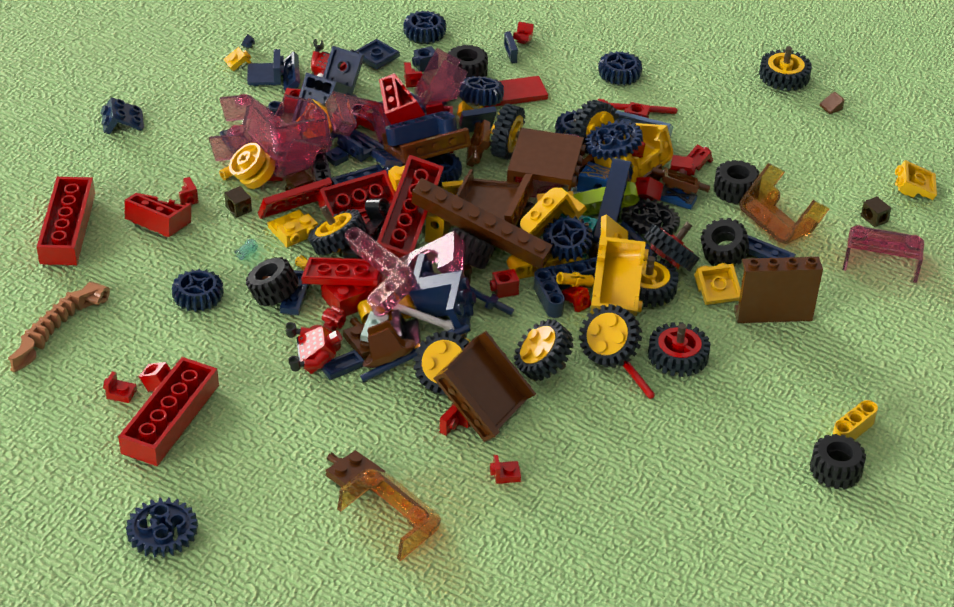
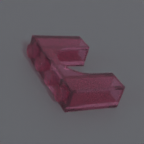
M333 91L325 103L333 132L350 136L357 125L354 115H358L372 124L379 143L383 144L381 133H385V127L391 125L385 115L383 103Z
M452 231L393 261L391 266L390 293L392 295L409 294L418 254L425 253L432 264L437 262V269L441 273L462 270L464 273L465 242L455 231Z

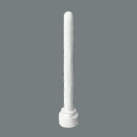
M373 294L369 296L370 302L392 310L399 309L403 314L442 327L445 331L455 330L451 320L447 319L445 321Z

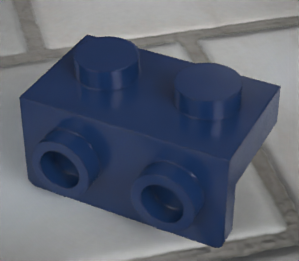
M341 131L338 132V146L360 162L371 157L372 149H377L354 132L349 135Z

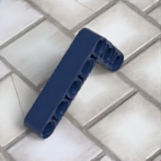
M613 158L592 244L600 241L601 216L608 215L618 222L627 182H631L633 175L631 161Z
M597 257L540 268L535 271L534 290L549 317L559 318L563 315L565 299L561 290L571 286L558 284L556 281L557 274L559 272H578L582 275H592L595 279Z

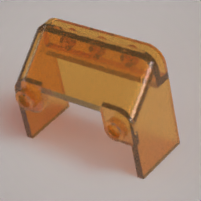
M768 163L741 199L740 209L776 241L787 244L812 233L829 211V208L813 200L795 223L775 206L780 199V191L775 185L785 171Z
M371 468L365 469L340 488L338 510L340 512L371 488L407 518L408 523L414 528L400 538L397 555L399 561L403 560L440 527L441 518L439 514L388 473Z

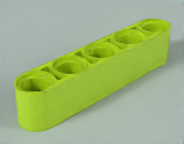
M627 182L621 208L635 205L639 201L635 183ZM606 187L574 194V198L587 208L582 214L583 216L600 212Z

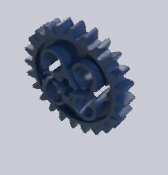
M615 120L614 123L608 121L607 125L602 123V127H595L596 131L591 130V134H587L585 139L586 149L589 154H592V157L597 156V159L603 157L604 160L608 158L613 160L614 157L618 159L622 155L627 157V153L633 154V150H638V146H642L643 134L640 126H636V123L631 124V121L625 123L624 120L618 123Z
M169 497L166 502L159 498L156 503L151 499L150 505L142 503L143 508L136 507V514L130 513V520H127L126 533L132 548L137 547L138 553L144 550L145 556L153 553L154 558L157 557L158 553H161L162 557L165 558L168 552L172 556H174L175 550L183 552L182 546L189 548V541H195L194 535L198 534V521L196 513L192 511V507L187 508L186 502L179 505V499L172 503ZM148 514H150V516H151V518H150V525H151V526H150L149 528H148V525H147V516H148ZM175 527H177L178 534L176 541L173 539Z

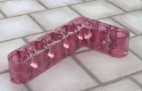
M352 227L345 233V238L352 251L388 277L367 299L375 316H385L416 286L417 279L410 266L361 229Z

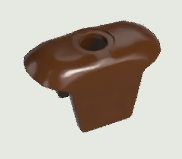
M389 320L369 327L367 332L371 353L365 359L363 366L376 368L406 356L415 348L416 342L410 339H402Z

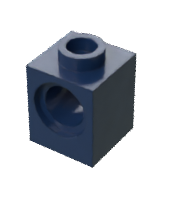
M432 46L414 50L412 64L421 72L437 69L438 54Z

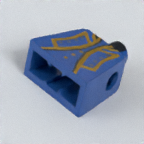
M589 161L579 174L577 191L584 192L606 187L610 168Z

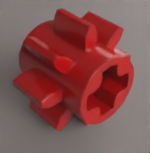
M335 306L327 308L322 314V320L325 322L323 326L333 331L336 328L341 329L346 322V316L343 315L344 310Z

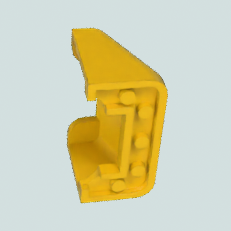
M636 123V126H640L642 130L643 142L646 144L643 157H632V154L627 153V157L622 155L620 158L632 162L633 175L631 182L635 183L637 177H643L652 170L653 166L656 167L662 164L663 167L672 159L673 147L667 125ZM597 156L594 157L596 164L611 168V158L604 160L603 157L601 159H597Z
M600 236L591 314H594L593 309L598 308L600 310L602 305L608 307L609 304L621 306L634 316H637V312L642 311L643 301H639L643 260L647 261L649 249H645L646 242Z

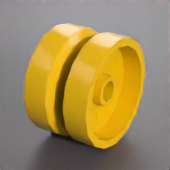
M249 143L241 147L230 160L229 170L248 189H255L265 184L271 178L276 165L275 161L257 143Z

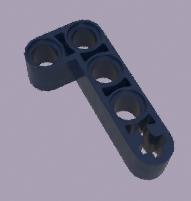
M448 111L425 115L385 127L389 146H396L458 130L455 115Z

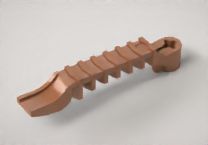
M90 281L82 290L71 293L67 292L64 298L59 299L58 304H54L53 308L50 311L47 310L46 314L40 317L37 323H33L29 330H25V334L21 336L22 342L20 347L8 357L11 363L10 370L16 372L33 362L37 356L33 348L44 349L45 342L49 339V334L52 335L55 328H60L61 321L67 322L68 315L73 316L75 309L81 311L88 306L105 303L109 298V287Z

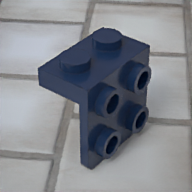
M274 49L273 63L248 64V85H281V75H284V56H281L280 49Z
M113 97L109 99L106 105H103L101 109V124L103 125L104 133L110 135L117 122L140 131L144 129L142 109L138 106L128 104L121 99Z

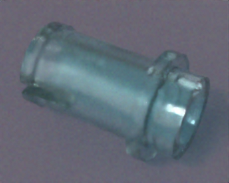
M247 239L244 245L235 250L236 257L239 260H243L251 252H256L258 248L256 240Z

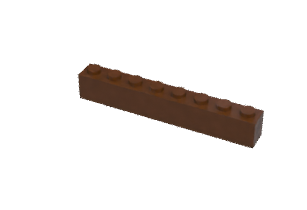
M423 178L420 179L412 191V204L538 269L543 268L551 256L552 244Z

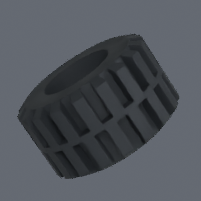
M462 45L452 48L451 51H448L446 73L448 78L460 84L467 77H487V52L473 45Z
M741 160L725 161L716 169L714 192L717 197L728 203H749L758 194L760 172L754 165Z
M719 218V221L714 220L712 224L706 225V229L702 231L701 244L705 259L711 265L715 264L717 266L721 263L733 265L737 263L739 265L742 263V259H746L750 246L746 228H744L742 223H739L736 219L732 221L731 218H727V220ZM723 241H732L727 245H718Z
M460 228L452 229L443 247L448 254L479 269L486 268L495 250L492 244Z
M274 257L259 263L246 277L248 289L256 302L261 306H272L283 302V300L289 298L295 292L299 283L298 277L287 259H283V257ZM264 276H271L267 279L262 280V277Z
M825 435L824 438L818 439V442L814 445L810 462L812 476L818 479L819 483H824L829 488L832 486L834 489H839V487L847 489L848 486H855V483H858L862 477L866 461L864 448L860 447L861 444L858 441L855 442L853 438H848L846 435Z

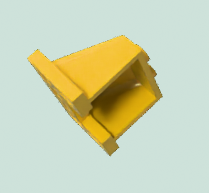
M561 187L552 188L521 219L520 229L539 238L544 233L545 228H547L548 222L553 223L554 218L557 219L562 213L566 216L569 215L570 218L575 216L579 218L587 208Z

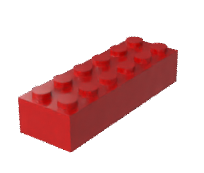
M409 155L373 255L409 267L428 211L411 203L412 191L421 178L438 186L444 166Z
M56 177L36 247L39 264H78L95 198L93 177Z
M181 357L118 436L121 454L158 466L219 387L218 368Z

